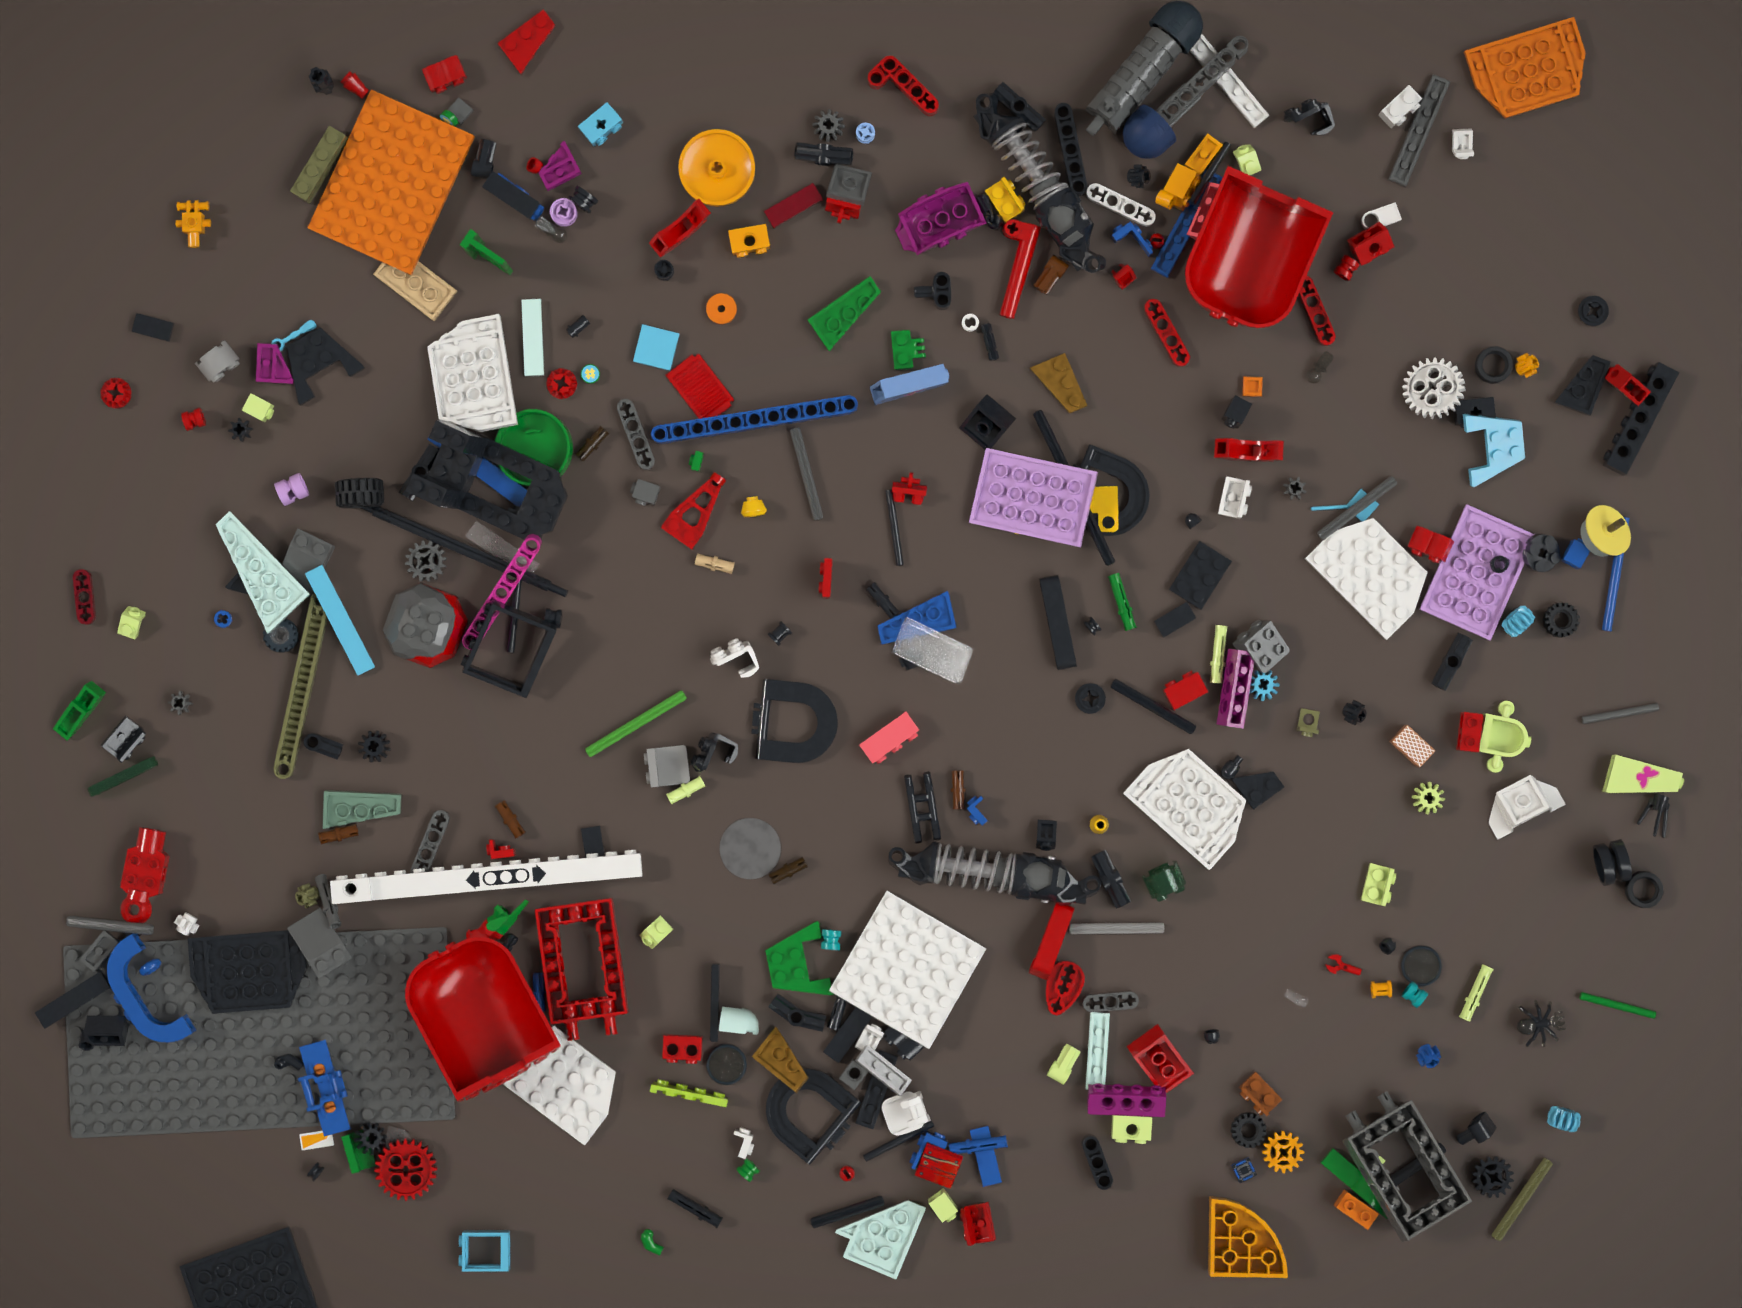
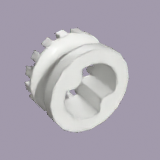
M974 314L965 315L962 319L963 329L969 332L977 329L979 324L977 316ZM970 318H973L976 322V325H971L970 328H968L965 325V320H970Z

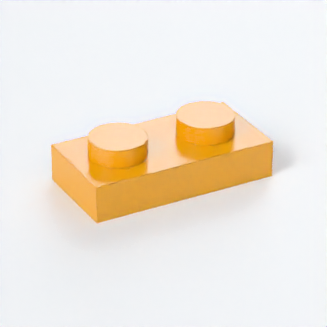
M1207 133L1187 160L1185 166L1201 175L1223 144Z

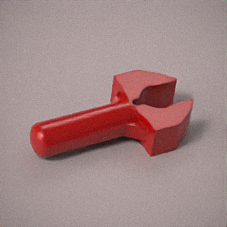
M1332 954L1327 957L1338 963V966L1335 965L1334 967L1325 964L1327 970L1331 973L1336 974L1337 971L1343 970L1359 976L1362 972L1361 968L1343 963L1341 955Z

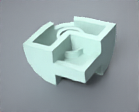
M722 1006L719 1031L739 1034L753 1032V1034L757 1035L759 1033V1022L755 1014L748 1009Z

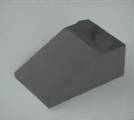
M297 529L282 565L310 593L308 597L311 598L314 590L305 573L320 565H323L325 569L336 546Z
M321 908L316 909L287 927L318 979L352 958L335 930L329 928L328 919Z

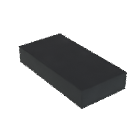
M136 313L131 332L170 342L174 323Z
M1185 602L1155 620L1154 623L1164 638L1196 619V616L1189 604Z
M600 826L582 828L585 858H587L586 854L598 853V857L605 856Z

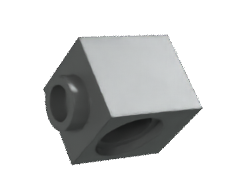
M852 1059L839 1079L855 1090L868 1071ZM852 1068H858L861 1073L859 1077L853 1078L850 1076L849 1071Z

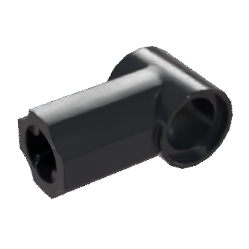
M480 139L477 156L472 164L471 176L485 179L490 176L494 168L493 159L497 145L496 142Z
M316 733L308 734L304 739L306 749L338 760L344 745ZM312 736L318 739V745L315 748L309 745V739Z

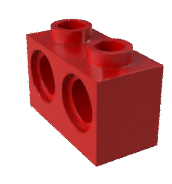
M1460 713L1456 750L1479 753L1483 714Z
M664 1034L662 1059H667L666 1062L678 1063V1060H686L688 1064H697V1061L702 1060L703 1036ZM669 1044L677 1045L678 1052L676 1054H671L668 1051ZM689 1045L697 1047L698 1051L695 1055H690L687 1052Z

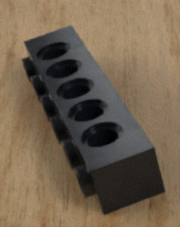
M1660 362L1650 366L1646 374L1648 378L1642 384L1651 391L1648 397L1652 399V405L1647 406L1643 401L1637 406L1631 402L1629 406L1631 411L1628 416L1625 415L1620 424L1622 426L1620 433L1614 435L1611 442L1613 446L1611 450L1608 449L1603 457V460H1605L1603 466L1622 476L1628 474L1680 372ZM1654 379L1660 381V389L1654 388ZM1637 413L1643 416L1642 423L1636 421L1635 416ZM1628 430L1634 432L1635 437L1633 440L1627 438ZM1619 447H1623L1626 450L1625 457L1619 456Z

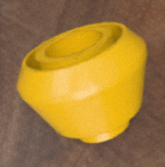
M758 496L746 498L747 501L743 502L741 510L743 517L762 516L767 511L763 501L758 500Z

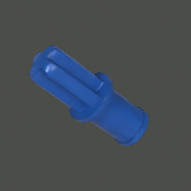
M539 972L533 973L532 993L542 1011H546L544 973Z

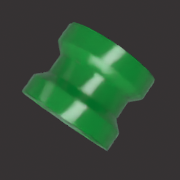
M748 1158L744 1160L742 1166H738L736 1169L749 1182L753 1180L755 1174L760 1172V1169Z

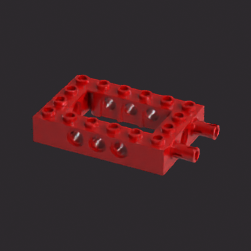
M613 898L535 909L550 1024H566L567 1041H572L573 1036L574 1040L580 1039L577 1027L579 1020L602 1017L604 1018L605 1035H610L611 1029L612 1035L618 1034L615 1017L620 1014H627L629 1010ZM596 920V932H598L600 943L598 948L602 957L601 969L604 972L605 978L604 990L607 996L569 1001L559 925Z

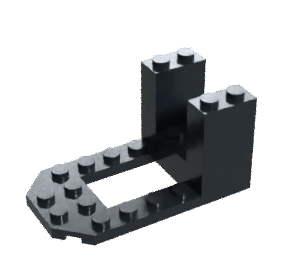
M435 421L429 438L441 443V447L429 475L413 474L406 492L438 507L464 511L524 540L530 534L540 536L553 531L568 497L566 489L562 484L559 470L470 429L450 422ZM483 458L532 480L517 514L469 492Z

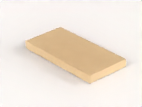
M419 261L412 275L383 262L373 274L433 321L436 320L457 293V290Z

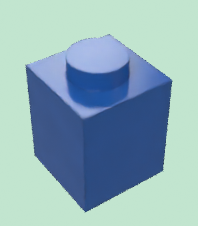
M1574 539L1570 541L1560 561L1575 569H1581L1590 551L1584 545L1582 539Z

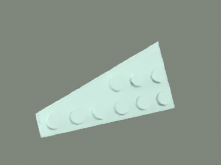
M229 511L216 526L262 620L265 630L269 634L310 593Z

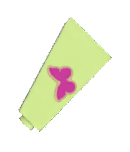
M1612 755L1602 792H1678L1684 783L1683 773L1619 755Z

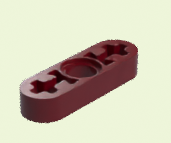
M79 569L73 574L77 620L81 624L90 625L96 619L92 575L87 570ZM81 573L87 576V579L84 580V586H88V589L81 588L78 590V586L82 587V581L78 580ZM84 591L89 594V600L85 603L79 599L80 594ZM80 605H90V608L86 607L87 613L91 614L88 621L82 618V615L85 614V608L80 609Z

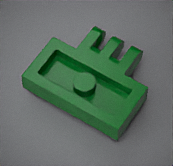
M910 330L891 331L894 370L913 369V359L926 358L925 353L918 354V351L925 350V346H917V343H924V338L911 339Z

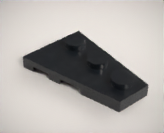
M1592 355L1554 403L1591 416L1610 361Z

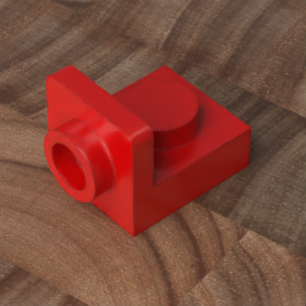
M494 839L489 840V844H486L487 855H491V859L516 856L515 849H510V845L500 846L499 850L496 851Z

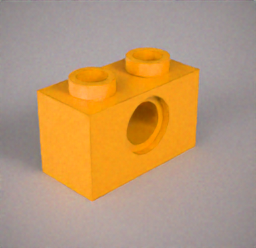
M766 224L728 230L733 256L737 255V258L746 257L751 252L764 254L770 249ZM748 237L754 238V245H745V239Z

